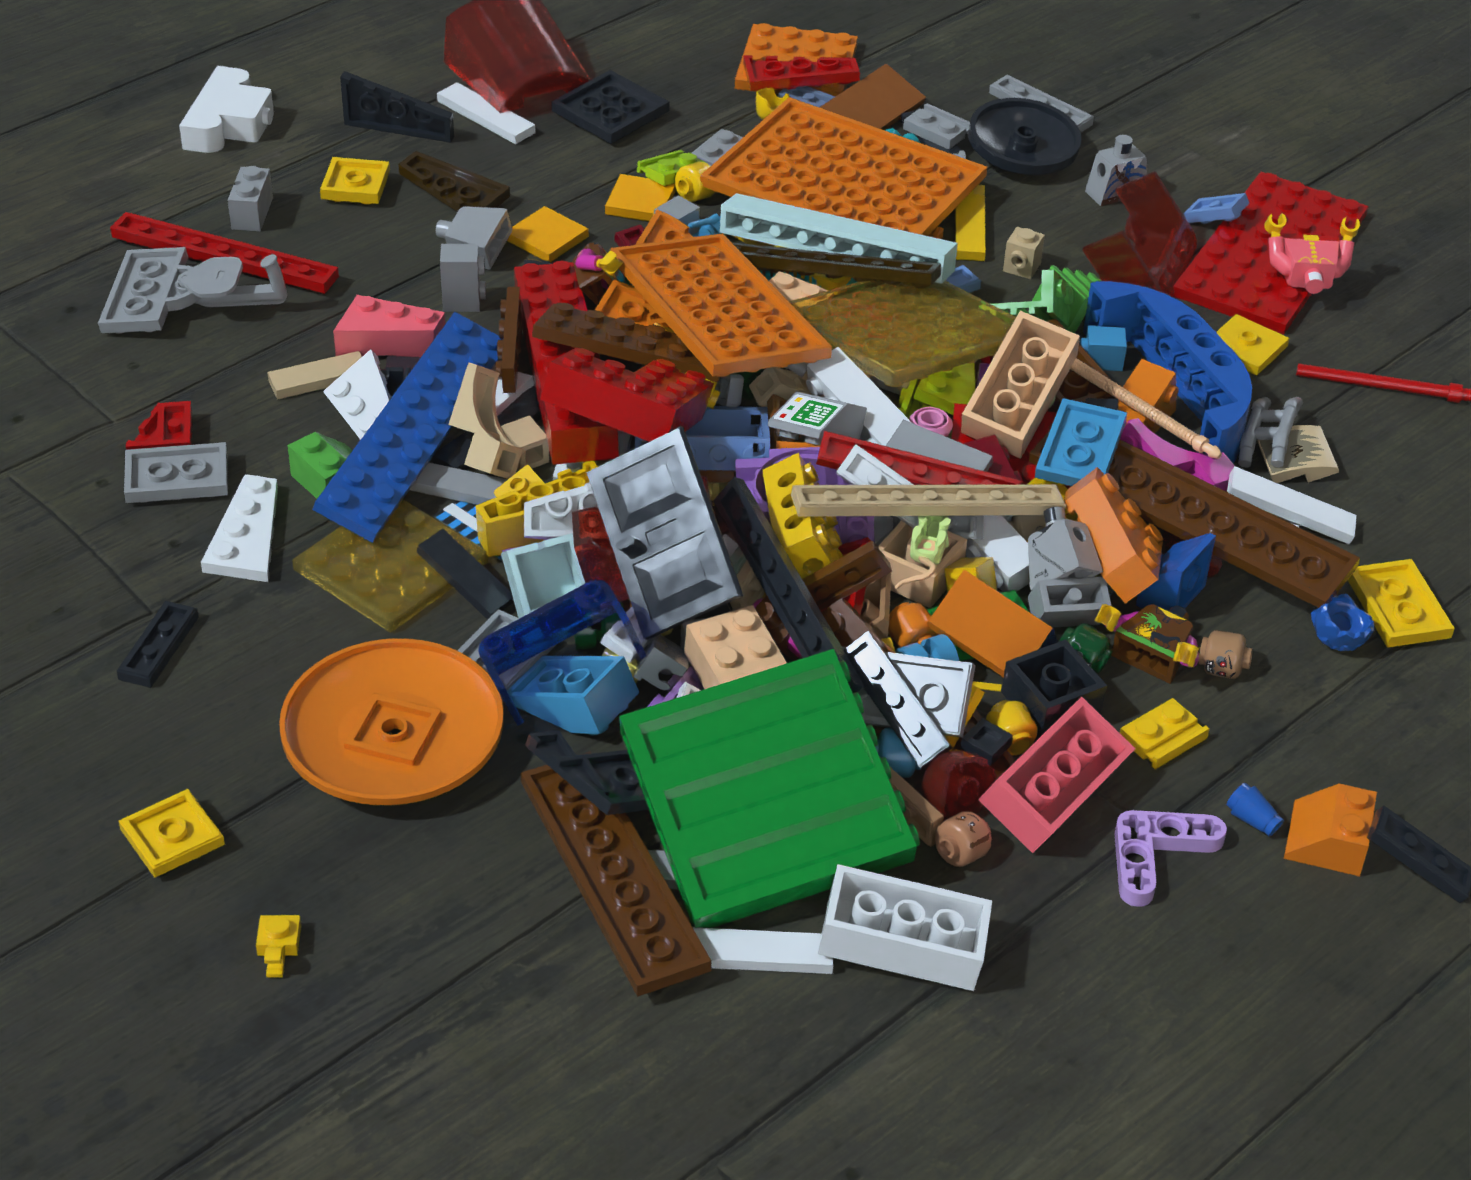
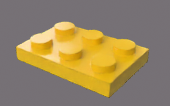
M1412 559L1358 566L1348 579L1365 611L1372 617L1375 628L1387 648L1452 638L1454 626Z

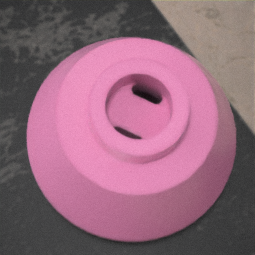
M935 407L920 408L909 417L913 424L948 437L953 427V422L946 412Z

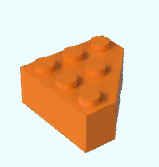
M1097 467L1066 490L1064 502L1071 515L1077 513V522L1087 525L1103 572L1101 575L1123 602L1127 603L1159 579L1163 537L1153 524L1147 525L1140 517L1141 511L1132 499L1128 498L1126 500L1118 491L1120 488L1116 480L1109 473L1104 475Z

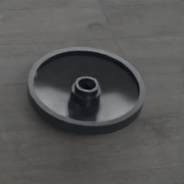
M1002 98L983 104L973 113L968 130L971 146L983 159L1004 170L1027 175L1051 174L1067 168L1077 158L1081 145L1080 130L1067 114L1049 104L1026 98Z

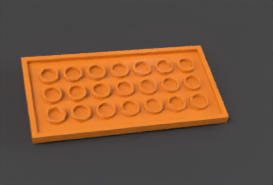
M723 233L611 248V251L617 255L616 259L623 262L619 268L622 274L712 376L726 377L732 373L757 372L760 369L771 367L784 368L790 364L815 363L818 360L831 358L832 346Z

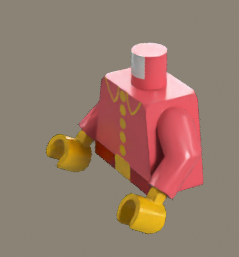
M1281 213L1278 218V225H1276L1272 221V214H1270L1264 227L1271 234V237L1268 238L1271 265L1285 276L1288 285L1292 287H1305L1312 294L1331 288L1333 280L1340 278L1351 265L1355 242H1352V238L1357 235L1359 230V219L1356 220L1354 229L1347 228L1345 226L1346 217L1343 219L1340 226V234L1343 236V240H1340L1339 237L1283 233L1280 236V231L1286 224V216Z

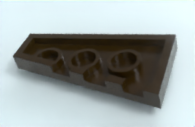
M418 151L413 152L398 164L400 175L457 212L462 207L497 208L510 197L509 186Z

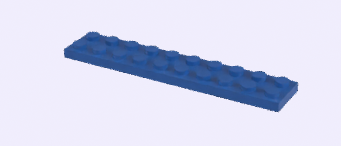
M454 312L317 498L312 510L373 543L453 428V426L448 424L468 362L493 370L496 366V361L500 360L497 356V342L503 339H500L497 334Z

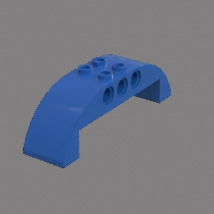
M1112 281L1092 282L1090 284L1083 333L1087 334L1088 326L1125 328L1126 342L1130 341L1147 361L1176 373V387L1179 388L1178 396L1202 422L1200 435L1208 438L1209 444L1219 447L1221 453L1224 452L1231 462L1234 463L1240 452V441L1245 431L1252 396L1250 375L1234 350L1223 341L1217 332L1198 313L1183 302L1165 293L1130 283Z

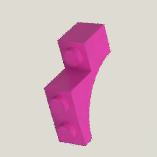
M1139 418L1127 422L1120 440L1227 492L1229 474L1235 465L1224 452L1219 459L1210 458L1208 454L1188 451L1163 440L1148 429Z

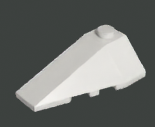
M590 483L568 491H560L524 502V538L548 540L575 533L577 543L611 546Z

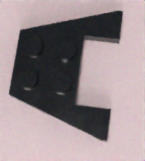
M559 730L529 733L525 744L527 748L606 815L649 810L627 750L575 755Z

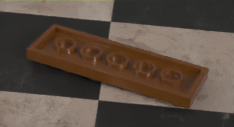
M553 303L533 325L532 337L575 348H583L591 352L644 365L653 360L665 359L673 362L676 365L675 368L681 370L684 374L688 370L704 374L706 379L718 383L721 377L712 376L675 333L665 331V328L658 325L644 326L636 324L629 318L621 317L615 319L604 316V313L597 310H578L568 303Z

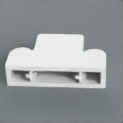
M217 66L179 125L182 149L213 153L224 147V139L258 142L267 125L272 123L274 115L271 89L251 86L249 73L243 69Z

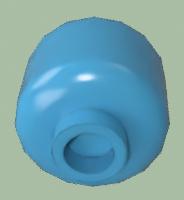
M882 729L877 739L878 745L875 746L879 757H885L889 766L902 778H909L915 770H921L893 729Z

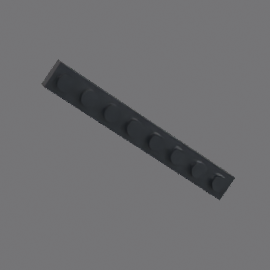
M733 477L713 502L802 658L834 649L838 660H844L847 664L851 678L848 684L852 693L859 692L864 687L863 682L745 481Z

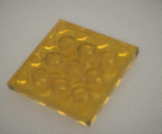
M402 500L373 543L340 526L292 559L295 571L391 633L453 588L416 552L419 544L443 528L482 565L488 562L487 551L407 501Z

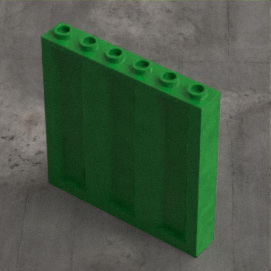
M834 649L619 716L621 736L692 927L714 928L832 888L837 864L880 873L914 861L917 846L920 845L917 830L913 823L907 824L903 814L906 811L904 799L900 791H894L889 779L892 778L888 761L885 757L880 758L875 748L878 745L874 728L871 724H865L862 717L864 707L858 692L852 693L848 684L851 678L847 664L844 660H838Z

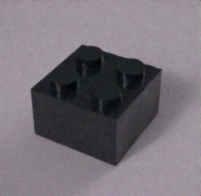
M1065 639L1006 661L1001 693L1008 701L1022 702L1028 707L1037 725L1038 736L1041 737L1081 697L1101 714L1107 685Z

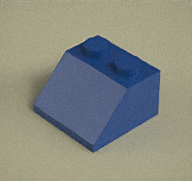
M1208 533L1174 544L1165 555L1161 553L1159 579L1138 594L1136 606L1143 609L1147 605L1154 604L1167 611L1173 606H1181L1185 609L1206 585L1216 535Z

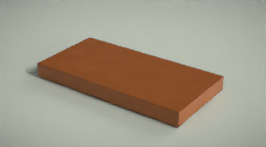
M885 64L819 108L885 130L901 119V113L913 111L921 106L926 96L889 65Z

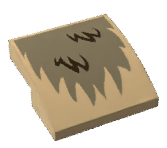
M1292 426L1288 438L1289 443L1284 465L1279 468L1271 465L1273 440H1257L1271 479L1275 483L1305 475L1309 483L1339 473L1338 466L1321 426Z

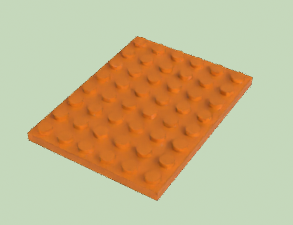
M788 97L702 173L700 181L703 187L730 197L738 193L928 236L987 176V166Z

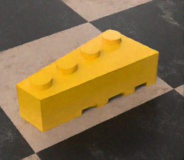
M595 461L584 462L583 469L573 473L570 469L557 473L558 479L551 482L543 483L541 480L529 484L527 491L519 494L518 492L511 491L476 505L478 540L487 556H501L502 550L544 541L543 539L524 538V502L560 491H568L590 483L586 472L598 467Z

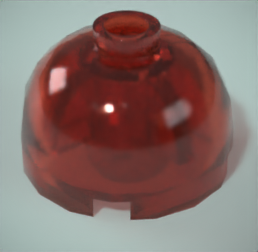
M956 749L940 754L928 766L922 781V796L944 816L943 821L961 812L977 814L982 807H985L978 799L996 781L995 770L988 766V760L985 757L973 752Z

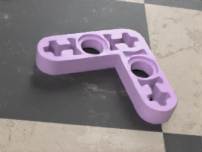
M1136 810L1121 813L1115 830L1119 894L1122 900L1136 907L1146 906L1153 900L1156 887L1154 850L1216 852L1224 844L1227 831L1225 823L1220 818L1207 814ZM1130 827L1135 828L1137 832L1136 839H1131ZM1164 827H1173L1180 832V834L1177 836H1169L1164 834L1161 831V829ZM1136 853L1141 855L1145 861L1141 863L1131 862L1126 858V855ZM1134 877H1140L1139 885L1141 890L1136 889L1135 884H1133Z

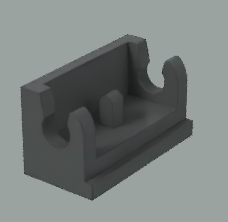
M659 634L652 639L639 658L634 677L639 681L643 678L659 689L669 690L670 685L667 681L661 680L658 673L660 672L664 675H671L673 673L682 677L688 669L689 660L682 647Z

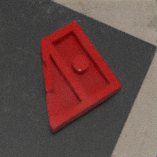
M191 401L158 403L151 411L150 417L145 419L138 427L139 435L136 439L126 442V450L192 445Z

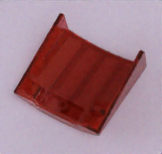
M473 0L446 17L444 63L499 113L524 108V99L526 97L560 89L568 93L591 80L542 0Z

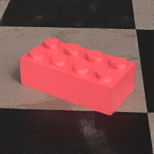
M1081 697L978 800L1027 849L1034 853L1135 748Z

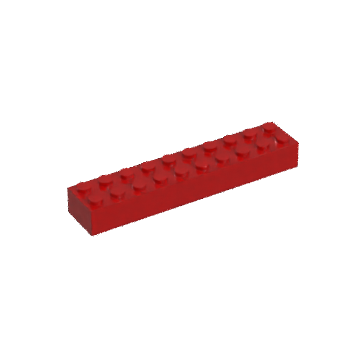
M556 261L553 264L537 265L528 263L520 267H514L515 287H520L522 330L552 464L607 460L619 457L618 429L540 400L551 361L572 349L575 350V347L532 337L533 325L553 303H568L573 305L574 309L587 311L583 292L578 285L574 263ZM593 352L595 354L594 357L600 359L599 353Z

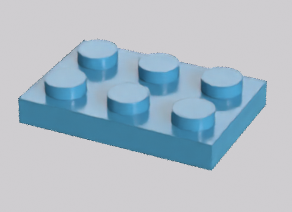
M1062 398L1037 463L1035 478L1073 486L1097 467L1104 475L1108 473L1126 424L1127 412Z

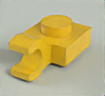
M260 915L256 950L257 956H264V963L267 964L266 978L283 977L285 956L298 955L301 932L300 915Z

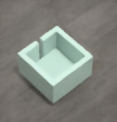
M575 533L501 553L519 619L523 620L593 601Z

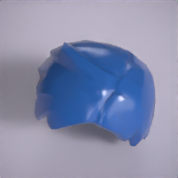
M1348 594L1336 595L1330 603L1323 604L1311 612V620L1317 637L1324 645L1338 651H1353L1370 638L1374 631L1375 623L1368 613L1357 607Z

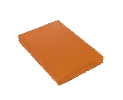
M963 570L927 622L931 630L937 634H945L955 646L1002 677L1004 676L1006 661L1038 650L1052 630L1051 626L966 570Z

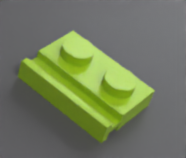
M678 150L638 161L637 172H646L645 177L666 186L675 183L676 173L681 167L704 161L698 159L695 154L683 153L684 151Z

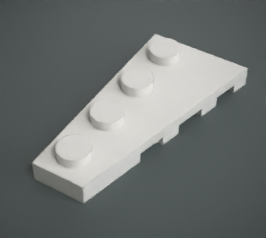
M369 350L323 391L360 440L392 398L386 387L385 375L379 367V358L372 350Z

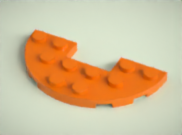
M657 209L636 242V245L691 238L693 236L688 232L689 227ZM616 279L612 281L595 309L604 313V316L615 319L621 317L629 318L636 324L644 326L654 325L656 322L670 328L634 286Z

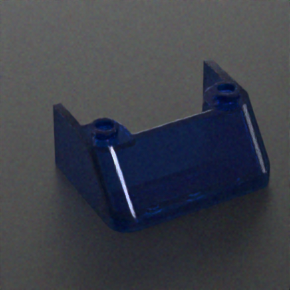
M589 581L493 632L481 641L478 649L479 655L517 726L524 723L499 676L503 672L612 614L615 615L640 660L647 656L630 619L611 587L605 581Z

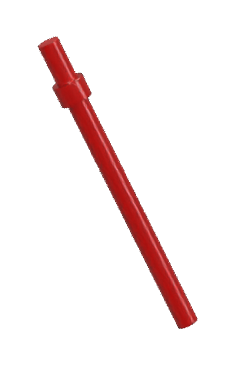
M1299 363L1297 365L1296 376L1447 398L1449 402L1460 403L1461 400L1471 402V389L1463 388V384L1450 383L1448 386Z

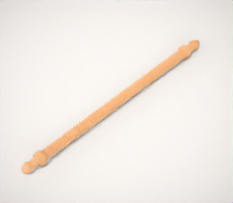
M1075 359L1070 368L1072 371L1189 445H1192L1193 449L1197 452H1205L1208 454V457L1214 459L1221 457L1222 453L1219 447L1209 444L1208 438L1191 431L1079 359Z

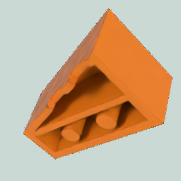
M1141 359L1123 388L1170 417L1176 411V398L1179 388L1176 387V373ZM1118 400V410L1127 412L1126 424L1129 420L1139 418L1153 433L1160 429L1161 426Z

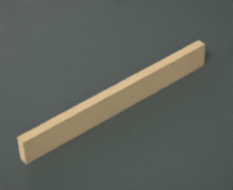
M1056 484L793 485L791 492L798 517L1044 515L1043 512L1051 507H1063L1064 511L1066 509V504Z

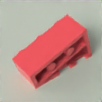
M357 295L333 330L336 356L359 351L361 356H364L369 350H372L377 356L422 357L446 324L445 312L377 299L371 296Z

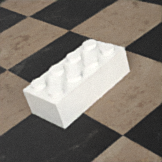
M837 864L818 954L974 991L984 961L992 900Z

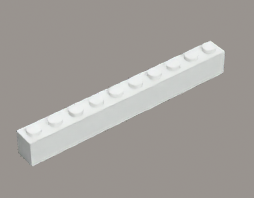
M839 347L832 350L831 358L818 360L807 365L808 379L806 380V385L812 395L867 407L860 440L886 446L903 419L911 422ZM984 515L983 539H968L966 556L993 557L997 588H1000L1003 592L1011 590L1017 592L1030 584L1028 542L1001 515Z

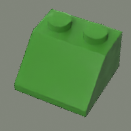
M314 432L287 445L291 476L317 499L353 450L345 443Z

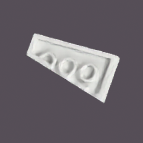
M244 475L201 561L203 573L269 582V562H271L272 554L271 542L274 534L273 523L278 494L277 479Z

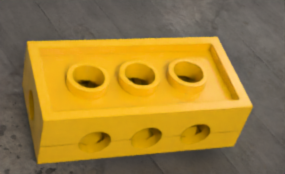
M798 452L763 469L771 527L800 577L803 579L843 557L838 549L842 542L834 526L838 525L836 516L798 517L791 497L793 485H819L817 482L819 477L812 463L806 464Z

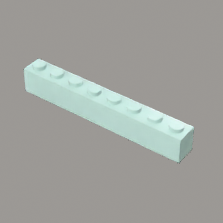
M738 193L721 204L720 233L791 249L940 263L941 276L935 282L941 284L955 271L958 245L956 242Z

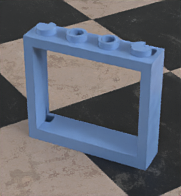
M715 406L714 409L707 407L703 419L685 432L698 470H736V459L769 458L770 432L767 407ZM751 415H761L760 424H751ZM635 436V449L647 443L646 440ZM753 443H757L758 452H753Z

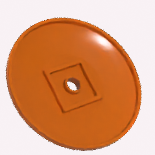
M381 639L344 648L323 658L310 667L289 690L281 709L279 724L281 742L287 759L299 775L311 785L327 794L346 801L369 805H400L439 796L473 777L488 762L498 746L503 730L504 714L502 699L495 682L470 657L450 647L434 642L416 639ZM393 729L401 730V732L397 734L386 733Z

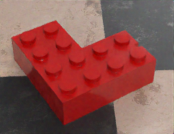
M575 348V350L572 349L551 361L540 400L650 442L680 426L686 432L701 421L704 417L714 383L705 380L706 376L697 371L688 370L684 374L681 370L675 368L676 365L673 362L665 359L653 360L636 372L626 370L625 365L615 360L603 361L595 358V354L587 349Z

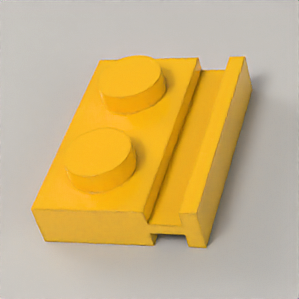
M1171 698L1120 728V734L1135 748L1134 752L1143 760L1149 759L1152 762V767L1156 770L1206 740L1210 728L1206 725L1204 727L1197 723L1198 718L1175 699Z

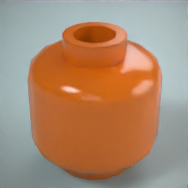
M902 603L896 606L889 614L888 635L899 648L912 643L921 644L922 640L938 634L927 625L932 615L920 603Z

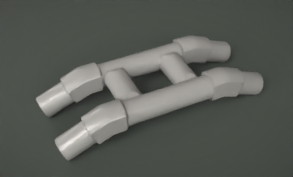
M1262 397L1254 401L1251 408L1252 412L1240 441L1239 466H1251L1256 440H1273L1271 465L1277 468L1283 467L1289 443L1288 438L1295 417L1303 405L1300 397L1288 399L1284 404V410H1268L1271 406V400L1268 397ZM1261 422H1280L1279 427H1260Z

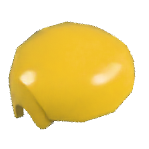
M764 88L757 91L756 111L759 118L764 120L790 97L789 94L786 93L784 97L779 98L776 96L773 88Z

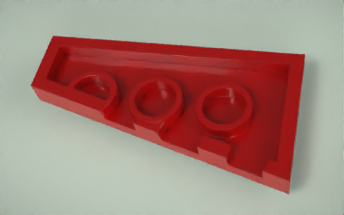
M743 55V63L750 91H759L764 88L792 90L802 86L821 87L825 84L833 83L845 85L854 81H860V70L855 58L819 57L817 62H812L810 59L794 56L792 61H778V56H766V61L753 60V55Z

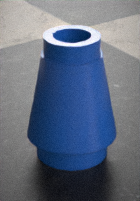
M1247 783L1239 786L1226 803V806L1232 810L1231 815L1269 837L1284 822V819L1279 816L1256 786L1250 787Z

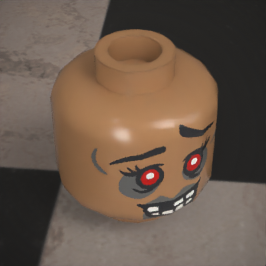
M1214 630L1209 637H1203L1199 664L1204 665V670L1208 675L1236 679L1240 676L1243 668H1250L1253 648L1246 647V638L1242 634Z

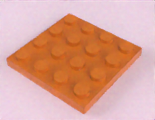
M767 23L753 24L743 55H753V60L766 61V56H778V61H792L794 56L810 59L812 62H817L819 57L854 58L858 36L843 32L838 34L828 33L818 29L802 30L792 26L777 27ZM742 56L735 77V89L750 91ZM833 83L825 84L821 87H808L836 97L845 91L847 84ZM784 88L774 89L775 94H778Z

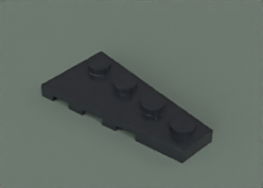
M346 71L340 76L344 125L449 143L453 140L454 122L452 112Z

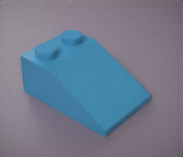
M542 656L502 697L505 702L571 733L598 735L606 731L615 717L628 708V704L636 697L639 690L624 656Z

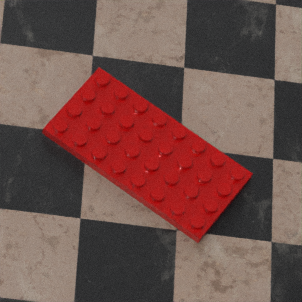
M1260 172L1245 191L1249 204L1240 212L1241 215L1237 219L1222 221L1174 284L1171 296L1231 317L1235 314L1284 335L1312 293H1309L1305 287H1292L1288 285L1285 276L1271 265L1268 242L1271 234L1264 227L1267 218L1272 214L1273 223L1278 225L1280 214L1283 213L1286 216V224L1280 231V236H1282V233L1335 236L1343 240V236L1340 234V226L1343 219L1346 217L1345 226L1347 228L1354 229L1356 220L1359 219L1361 224L1366 217L1368 206L1360 204L1353 199L1332 195L1325 190H1317L1305 186L1301 182H1292L1280 178L1273 173Z

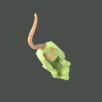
M918 516V526H915L912 531L910 557L915 562L927 565L929 570L924 574L901 580L895 586V589L904 584L928 579L934 574L936 564L941 562L944 549L949 547L947 531L951 519L948 516Z

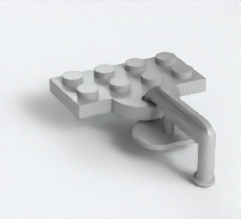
M186 247L127 250L99 319L101 333L117 334L137 331L162 330L168 311L180 310L194 303L206 307L283 303L287 298V289L281 268L277 262V256L275 254L268 255L260 264L262 268L266 269L270 284L237 286L243 269L242 261L237 257H213L192 267L186 265L188 259Z

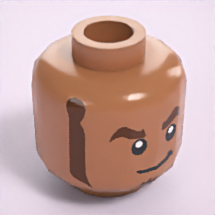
M961 812L945 820L938 826L935 832V843L940 856L947 863L955 867H964L980 859L991 848L992 837L990 827L984 819L973 812Z

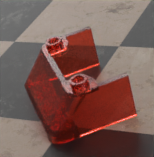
M1156 171L1115 189V192L1130 213L1126 220L1125 232L1123 230L1086 245L1082 251L1100 276L1101 281L1130 283L1148 287L1173 297L1175 293L1173 286L1186 270L1197 248V239L1188 221Z

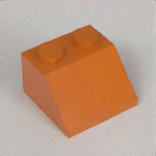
M1339 783L1296 799L1293 805L1284 859L1360 876L1369 847L1370 839L1367 836L1373 821L1377 792Z

